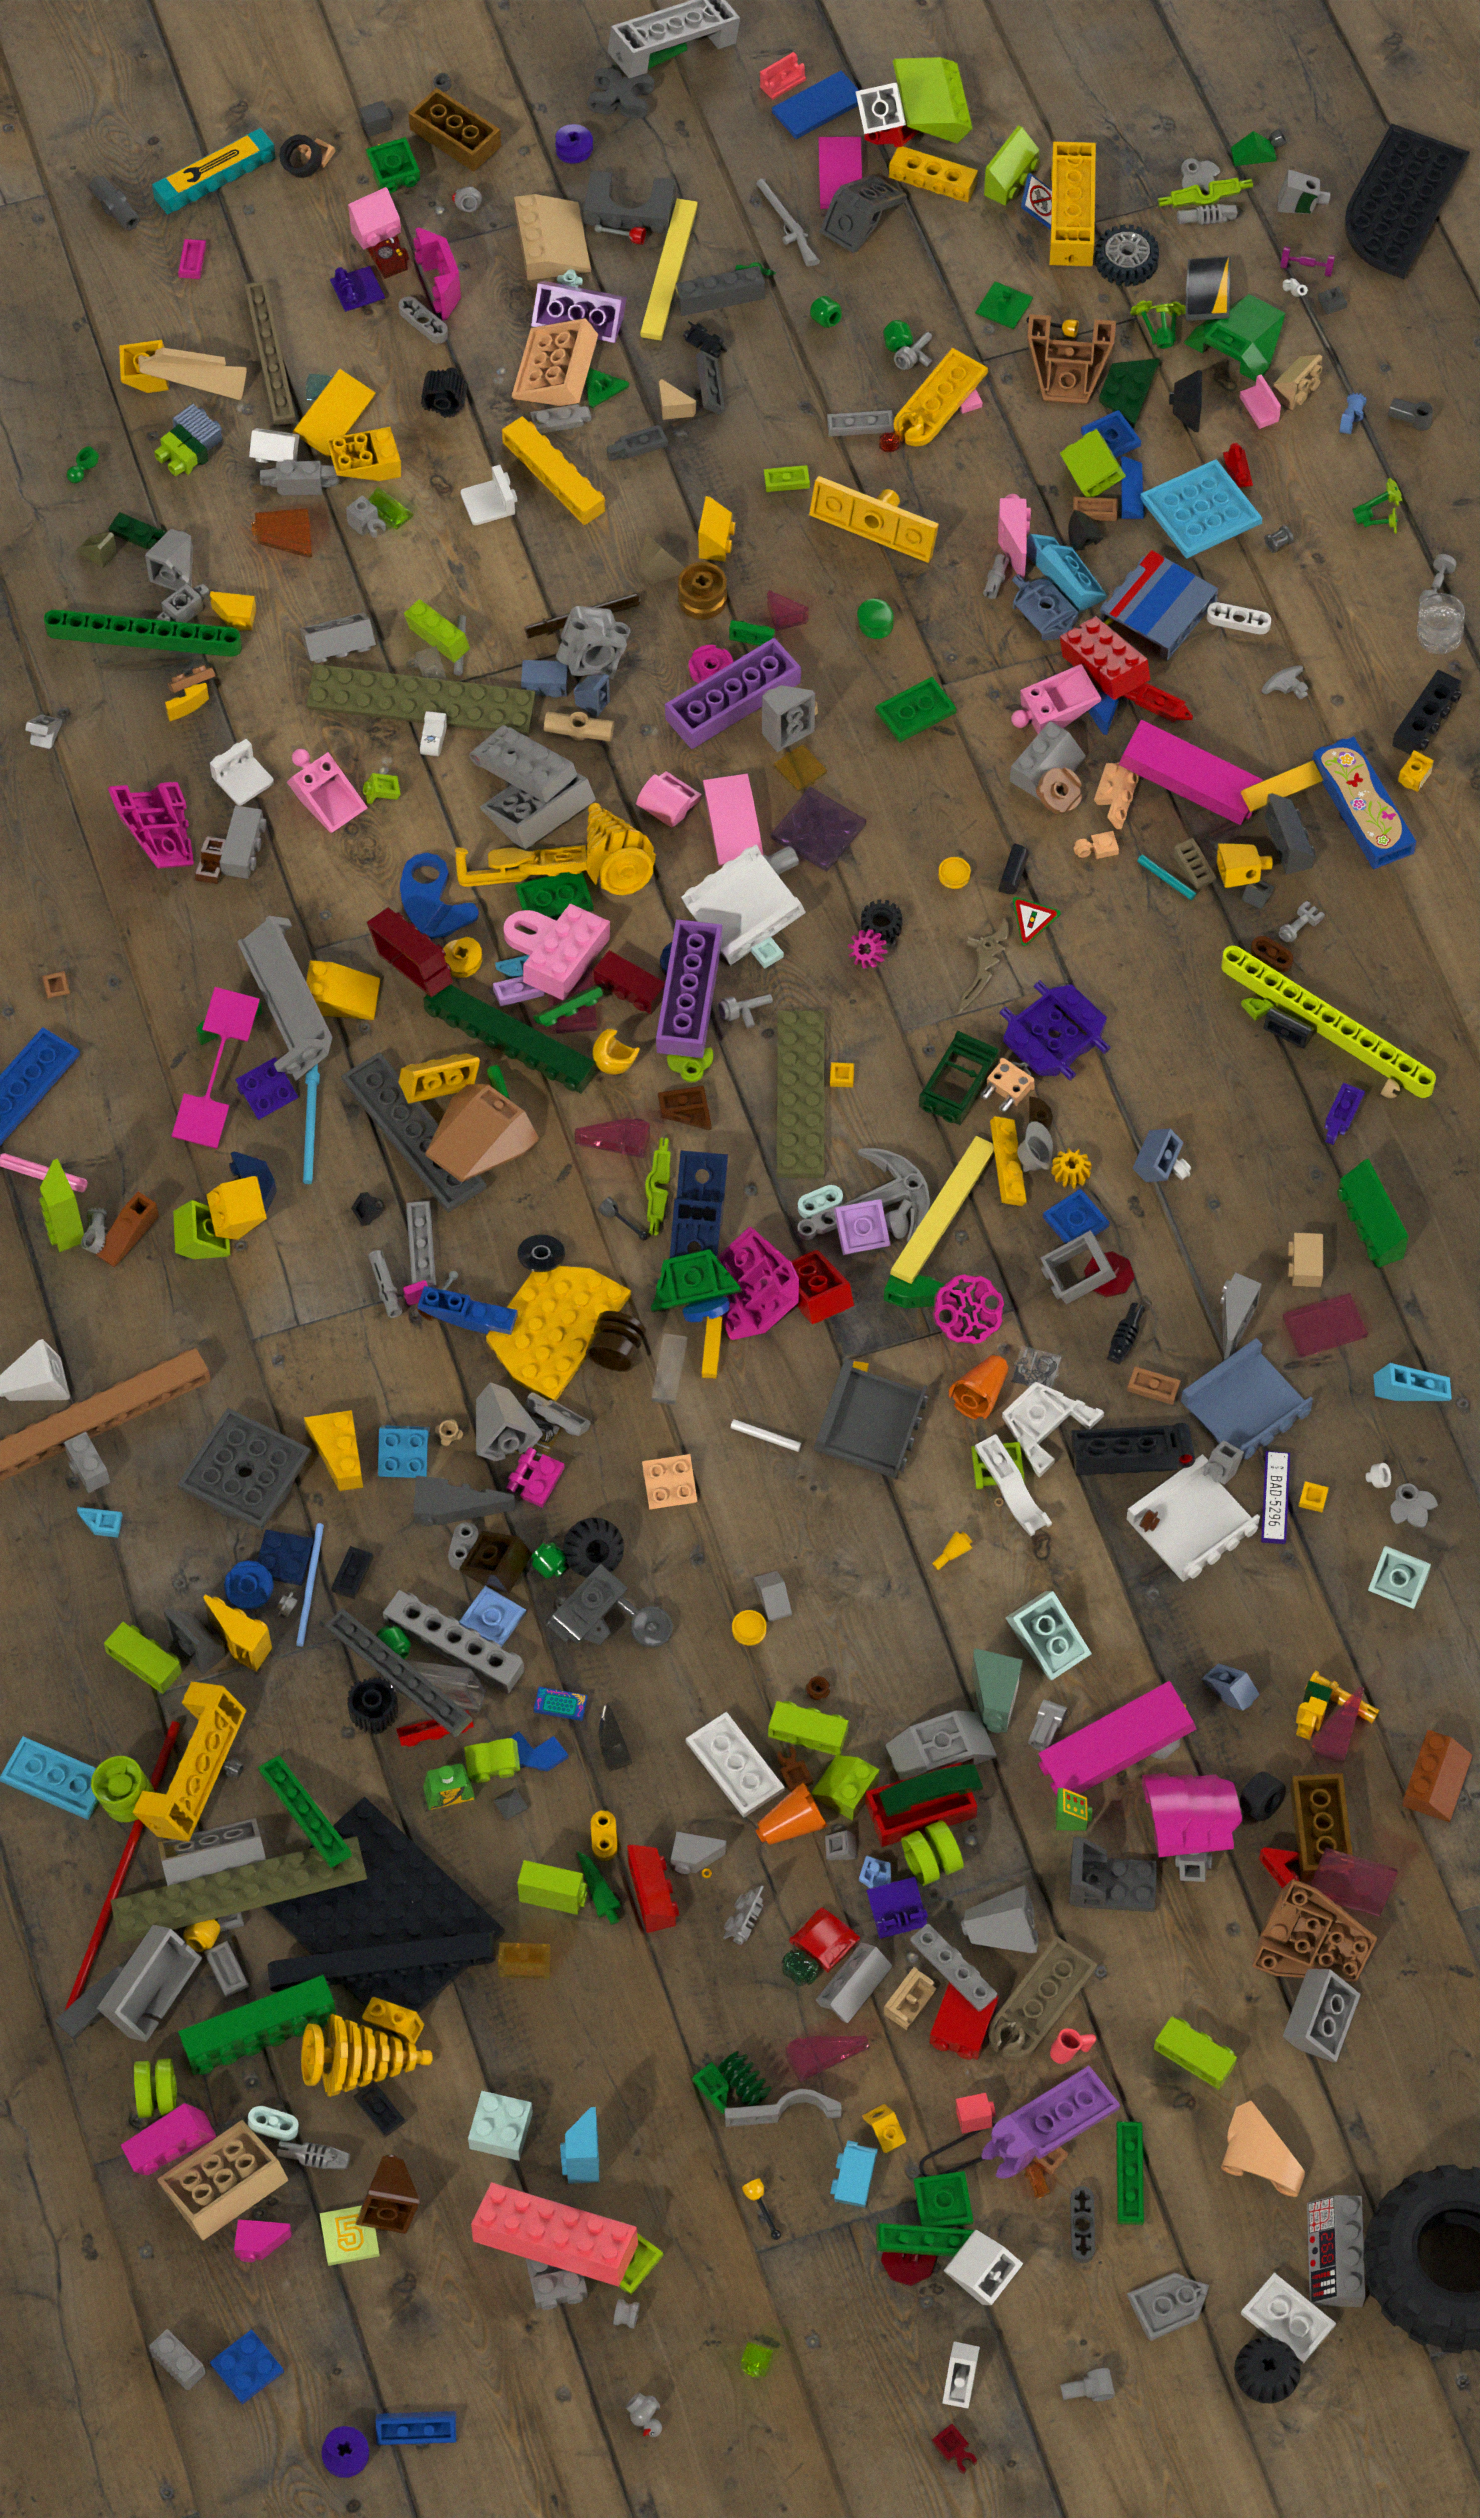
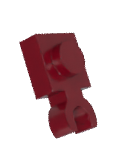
M950 2424L931 2440V2443L948 2463L953 2459L957 2461V2469L960 2473H966V2468L962 2465L964 2460L971 2461L974 2466L977 2464L975 2455L965 2451L969 2447V2443L953 2424Z

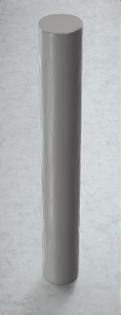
M459 615L457 617V628L464 633L466 630V616ZM464 655L454 663V675L456 676L463 674Z

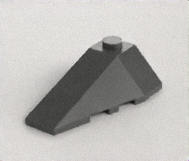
M416 1476L414 1519L415 1523H419L422 1526L443 1525L515 1510L514 1495L490 1489H483L479 1492L470 1488L469 1484L462 1483L461 1487L449 1485L447 1479Z

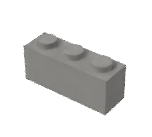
M235 805L220 860L222 875L249 879L251 870H255L256 851L259 852L261 847L260 834L261 832L264 833L266 829V819H263L262 809Z

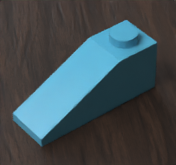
M1389 1363L1373 1374L1375 1396L1393 1401H1450L1452 1399L1450 1377Z

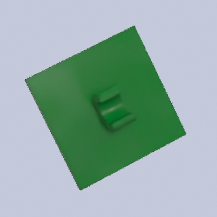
M994 281L975 314L1014 330L1032 302L1033 297Z

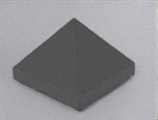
M516 1788L494 1799L496 1806L506 1821L528 1809Z

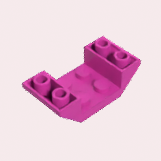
M420 227L415 228L416 238H413V243L416 249L414 255L417 264H421L424 272L438 269L440 275L434 277L435 286L432 287V293L435 300L433 305L435 312L440 313L444 321L448 319L461 299L459 270L445 237Z

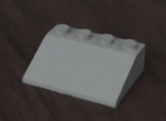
M577 773L578 776L547 803L540 801L514 785H510L481 805L480 808L512 842L527 849L545 835L552 833L562 823L569 821L572 816L586 809L596 798L588 779Z

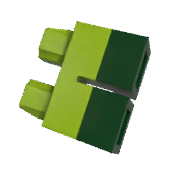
M178 424L160 439L161 446L154 451L155 458L163 464L169 458L172 460L168 463V469L174 476L179 475L183 471L189 475L194 466L197 464L204 465L209 461L207 448L181 424Z

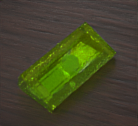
M377 487L368 499L377 508L378 515L396 530L414 516L413 512L380 487Z

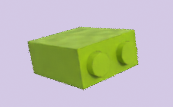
M1097 429L1088 432L1083 438L1074 444L1068 445L1065 450L1060 452L1065 464L1086 497L1095 498L1126 477L1105 439Z
M523 1861L517 1882L519 1902L578 1915L580 1907H585L588 1893L586 1892L587 1883L583 1881V1873L531 1861Z

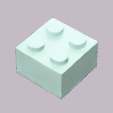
M481 2091L468 2137L469 2149L520 2161L533 2113L532 2102Z

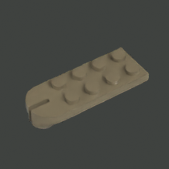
M1056 1936L991 2021L988 2039L995 2052L999 2053L1012 2036L1014 2040L1003 2048L1002 2057L1019 2061L1031 2056L1097 1970L1098 1964Z

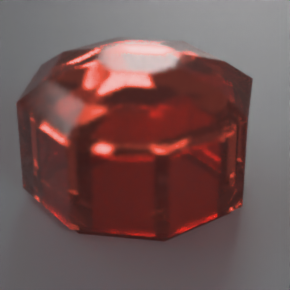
M887 432L879 436V449L884 452H894L900 448L899 435L894 432Z

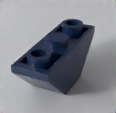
M235 1151L230 1153L232 1162L229 1163V1167L233 1176L238 1175L239 1179L251 1176L258 1178L265 1213H267L277 1191L275 1180L266 1161Z

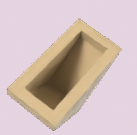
M663 379L659 381V397L663 420L693 417L696 414V400Z

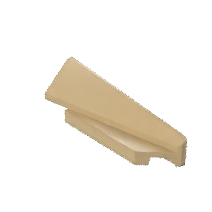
M169 348L157 349L155 355L151 357L142 355L138 357L139 371L141 373L236 400L242 399L247 369L246 367L225 366V357Z

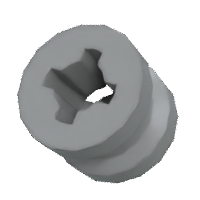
M618 2299L613 2325L626 2324L629 2328L634 2329L640 2303L633 2302L630 2304L626 2303L624 2299Z

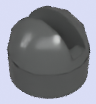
M439 73L433 80L435 87L442 92L448 91L452 86L451 79L446 73Z
M1280 129L1270 134L1269 140L1274 147L1278 148L1287 144L1285 136Z

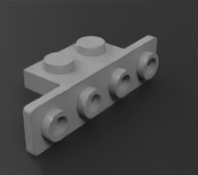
M926 1924L911 1937L910 1942L978 2011H982L997 1997V1992L980 1976L978 1970L973 1965H969L963 1959L961 1953L955 1947H951L930 1924Z

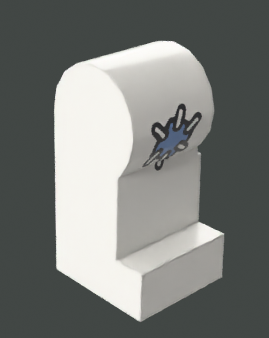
M426 711L420 754L439 757L447 729L446 714Z

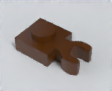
M789 1747L791 1755L789 1758H784L780 1751L777 1752L778 1762L785 1766L780 1769V1773L790 1793L803 1782L806 1787L813 1785V1779L804 1760L796 1762V1750L793 1747Z

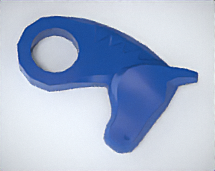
M422 853L414 855L406 862L400 881V894L404 910L410 922L416 926L421 934H427L432 941L435 938L448 937L458 929L472 924L477 920L479 912L473 903L450 906L440 901L449 880L446 862L438 855ZM423 866L433 867L439 872L438 878L429 884L417 882L413 879L412 875L414 871Z

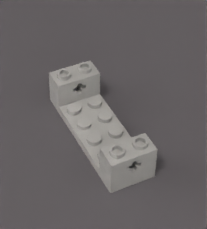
M690 0L611 26L608 53L627 77L633 78L647 73L650 53L705 35L709 37L718 49L736 44L740 17L726 0Z

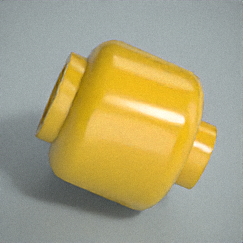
M216 1919L186 1926L183 1933L184 1940L194 1951L202 1952L209 1950L213 1947L220 1933V1925Z

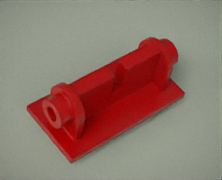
M1232 443L1229 451L1223 452L1227 473L1239 488L1253 486L1245 449L1242 450L1238 443Z

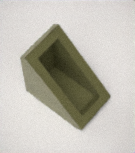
M112 532L90 535L77 548V551L104 568L117 554L114 535Z

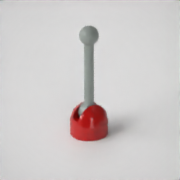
M600 224L594 227L597 233L603 231L629 236L631 242L643 245L646 237V229L642 227H634L629 232L605 228Z

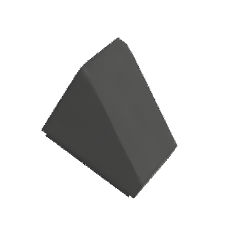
M1261 880L1257 883L1248 884L1242 900L1262 909L1275 887Z

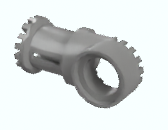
M91 1208V1210L86 1212L89 1227L82 1237L81 1246L83 1249L94 1254L102 1250L101 1247H104L103 1243L105 1244L104 1240L107 1235V1228L105 1227L107 1211L103 1208H98V1210Z

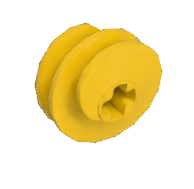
M464 937L449 942L443 948L446 953L444 958L451 968L450 975L452 977H469L475 974L482 964V949L480 944L473 938Z

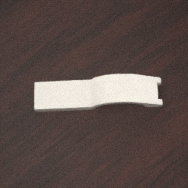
M995 1434L976 1444L975 1450L1000 1488L1011 1513L1026 1532L1032 1536L1037 1529L1045 1525L1047 1527L1051 1526L1052 1522L1047 1514L1041 1511L1033 1501L1020 1471L998 1436Z

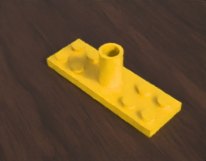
M817 477L813 489L810 516L929 563L932 559L939 524L898 508L900 499L893 490H882L875 499L823 477Z

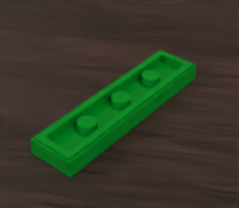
M1117 2121V2224L1143 2225L1142 2122Z
M878 2223L876 2225L877 2251L954 2257L974 2230Z

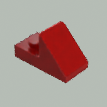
M1267 1847L1260 1850V1862L1282 1889L1292 1879L1299 1881L1297 1874L1292 1869H1288L1298 1862L1300 1853Z

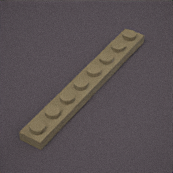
M266 281L245 284L274 426L296 423Z

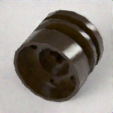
M604 1311L600 1313L597 1324L594 1327L595 1334L591 1336L586 1349L587 1357L595 1364L611 1371L628 1372L632 1370L638 1355L637 1349L640 1348L646 1332L644 1325L634 1317L622 1312Z

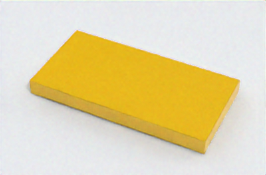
M339 369L293 430L292 434H299L301 440L329 458L331 455L326 439L346 435L376 393Z

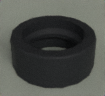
M297 134L289 137L280 148L279 158L281 165L286 171L295 177L305 178L314 174L320 167L322 152L314 140L306 135ZM306 144L311 149V157L303 167L295 168L290 161L291 154L299 145Z

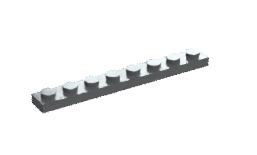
M343 1608L325 1625L332 1634L455 1738L473 1721L469 1714Z

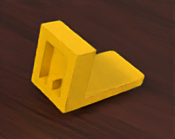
M376 1997L371 1998L362 2016L365 2022L398 2033L404 2044L409 2042L415 2045L424 2027V2023L417 2012Z

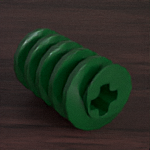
M739 2051L733 2052L719 2064L718 2071L724 2073V2079L730 2081V2087L736 2089V2095L742 2097L744 2105H748V2107L757 2106L766 2099L773 2088L771 2086L762 2087L767 2080L765 2078L756 2079L760 2075V2071H750L754 2067V2063H744L748 2059L747 2054L739 2056Z

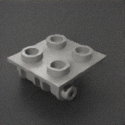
M761 1885L753 1890L751 1889L749 1892L738 1897L734 1905L737 1909L724 1926L726 1932L723 1939L733 1936V1941L739 1945L748 1940L751 1929L754 1927L752 1922L757 1921V1917L763 1908V1899L759 1896L764 1886Z

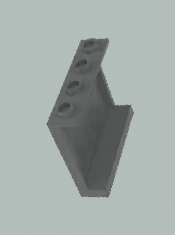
M845 1358L813 1450L896 1479L898 1471H904L908 1458L903 1457L905 1450L911 1451L915 1437L911 1436L912 1430H918L922 1419L918 1412L920 1408L925 1410L929 1398L928 1395H925L927 1386L924 1385L922 1391L854 1368L852 1367L854 1360Z

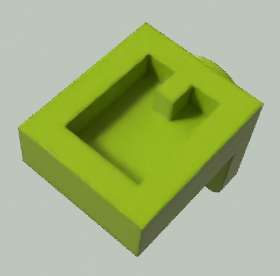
M372 773L363 785V794L366 795L367 804H372L376 797L397 800L401 795L398 777Z

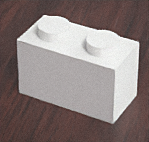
M256 428L252 430L249 457L256 458L255 461L268 463L269 460L277 462L297 461L299 434Z

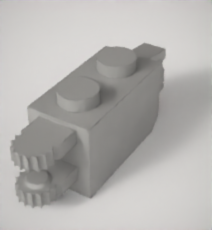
M321 461L276 462L275 468L260 470L261 485L276 487L281 495H322V487H333L339 484V477L336 475L334 466L321 465Z

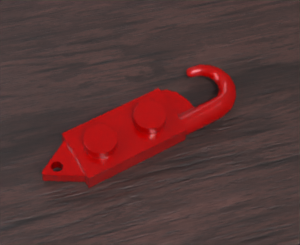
M1148 683L1142 684L1123 695V697L1134 701L1136 705L1175 723L1176 720H1193V715L1185 706V701Z

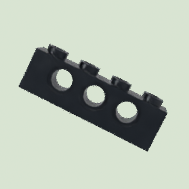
M1438 669L1394 733L1392 746L1412 755L1414 750L1424 752L1430 742V736L1436 735L1442 718L1446 719L1451 712L1453 702L1457 703L1462 695L1460 690L1462 681Z

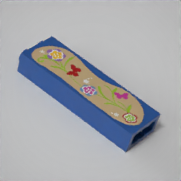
M1355 737L1341 739L1335 744L1327 747L1323 746L1314 751L1312 761L1314 760L1323 778L1322 783L1373 870L1414 854L1415 838Z

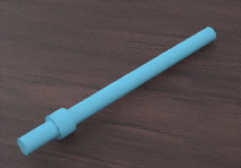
M318 1064L306 1073L305 1080L308 1087L303 1171L304 1184H311L313 1181L317 1085L320 1082Z

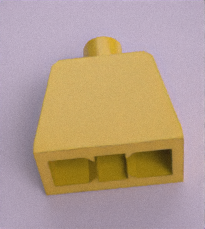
M1218 844L1216 863L1225 888L1257 883L1260 881L1261 870L1272 869V857L1259 856L1255 845Z

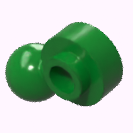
M90 446L83 448L76 457L77 465L67 470V479L75 484L81 482L84 478L83 471L95 467L98 463V452Z

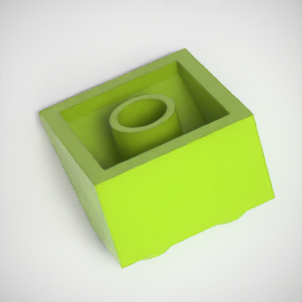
M191 1200L173 1211L175 1253L191 1259L228 1257L230 1255V1239L215 1236L209 1206Z
M836 1755L811 1792V1795L814 1799L853 1821L865 1803L866 1791L874 1789L878 1784L880 1770L858 1757Z

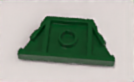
M1160 359L1112 363L1101 390L1099 402L1106 408L1111 409L1112 413L1119 410L1129 422V425L1135 428L1158 369Z

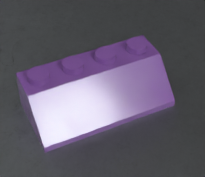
M542 281L537 286L531 326L540 327L586 318L598 333V340L615 343L623 321L627 297Z

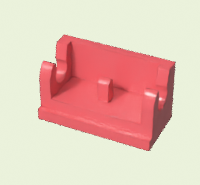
M794 52L760 71V88L772 100L806 81L805 66L803 63L798 65V58Z

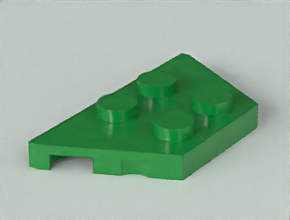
M710 1249L663 1260L661 1277L657 1282V1291L654 1302L651 1304V1311L658 1312L742 1292V1289Z

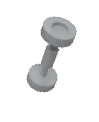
M1439 554L1434 560L1433 565L1439 573L1434 578L1431 586L1432 590H1424L1420 595L1419 602L1425 608L1435 610L1440 607L1442 597L1436 591L1440 590L1444 580L1443 574L1453 573L1456 568V560L1446 554Z

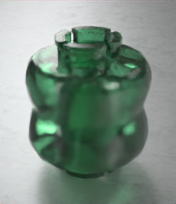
M797 1949L794 1952L791 1950L782 1960V1964H784L782 1973L786 1977L791 1978L797 1986L810 1985L819 1975L817 1960L809 1957L806 1951L802 1949Z

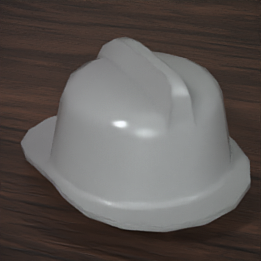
M1037 1121L1028 1124L1025 1140L1017 1149L1024 1172L1029 1170L1037 1171L1039 1169L1049 1170L1052 1167L1053 1141L1048 1130Z

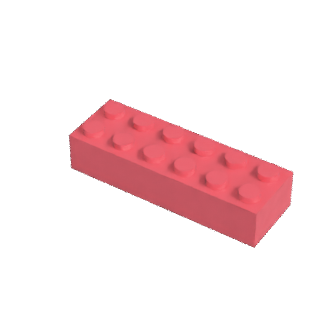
M492 2182L471 2223L473 2242L618 2287L638 2246L637 2227Z

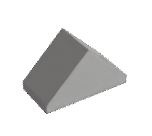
M774 1571L754 1577L753 1580L768 1622L792 1616L785 1582L779 1573Z

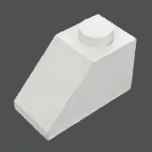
M958 2342L953 2343L943 2404L969 2408L980 2347Z

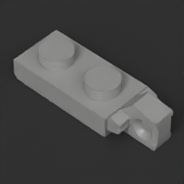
M535 1393L528 1395L524 1405L531 1413H538L544 1416L546 1421L560 1425L571 1435L580 1436L588 1431L591 1425V1421L553 1400L547 1401Z

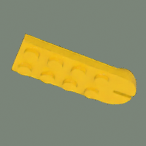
M952 348L896 415L894 431L900 441L905 439L907 445L915 447L931 442L987 375L988 367Z

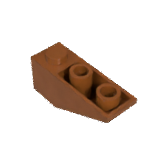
M138 1191L121 1210L105 1237L104 1247H101L102 1250L96 1256L115 1268L159 1218L157 1203Z

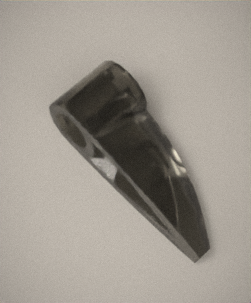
M608 1703L603 1707L600 1718L599 1741L608 1772H612L633 1763L611 1706Z

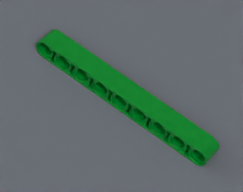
M56 609L50 610L44 615L46 633L53 639L228 657L237 656L242 651L240 633L232 627Z

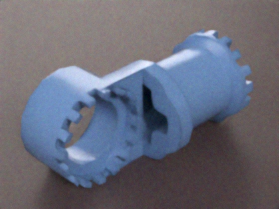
M1353 393L1348 395V407L1342 414L1339 433L1351 435L1353 422L1363 419L1364 413L1362 410L1367 399L1362 394Z

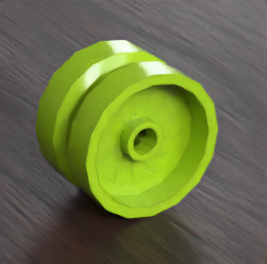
M172 2058L157 2060L155 2076H153L152 2065L148 2060L135 2061L134 2086L138 2117H153L155 2113V2100H157L158 2109L162 2116L175 2110L177 2082Z

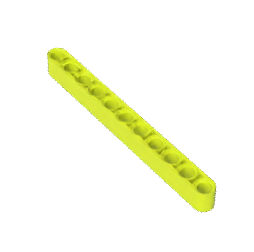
M1229 946L1224 950L1221 968L1227 975L1294 1018L1313 1027L1314 1031L1386 1077L1396 1081L1420 1098L1432 1095L1436 1076L1431 1069L1240 947Z

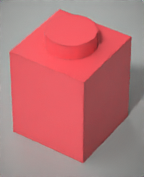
M986 2093L956 2099V2114L962 2134L992 2128V2117H996L993 2101L988 2102Z

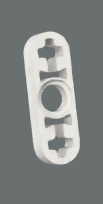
M1219 602L1212 603L1207 610V620L1213 625L1255 634H1265L1270 630L1271 617L1266 612ZM1216 612H1220L1219 616H1215L1214 614ZM1235 615H1242L1245 620L1237 622L1233 617ZM1259 621L1264 622L1262 625H1258Z

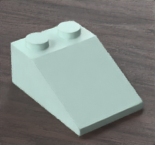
M1053 1591L1043 1592L1005 1617L1017 1638L1051 1681L1092 1654Z

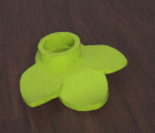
M711 1047L704 1049L703 1058L680 1055L667 1056V1063L670 1069L680 1073L681 1077L687 1082L700 1080L703 1076V1070L710 1067L713 1062V1050Z

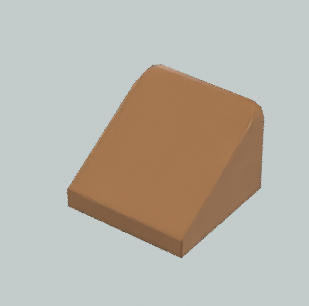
M65 971L42 976L47 999L70 994Z

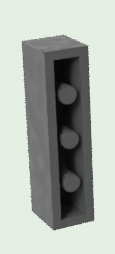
M760 266L676 283V301L681 316L765 299V282Z

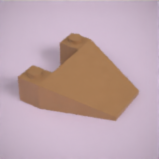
M1029 314L1027 344L1043 401L1087 405L1114 350L1116 321L1094 319L1092 343L1050 340L1051 316Z

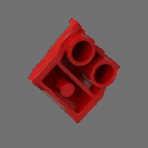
M821 1907L793 1937L789 1938V1943L792 1945L795 1943V1947L800 1952L809 1955L813 1961L817 1962L820 1968L829 1973L835 1965L849 1954L861 1938L832 1913Z

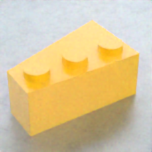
M352 1410L304 1417L306 1431L311 1437L317 1452L322 1457L338 1490L363 1488Z

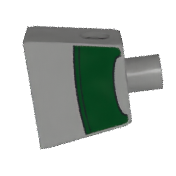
M1288 170L1278 194L1277 212L1311 214L1316 203L1328 205L1330 192L1320 191V180L1318 178Z

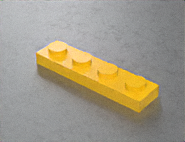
M994 1116L990 1120L1001 1202L1023 1206L1027 1201L1021 1161L1017 1154L1019 1146L1015 1120Z

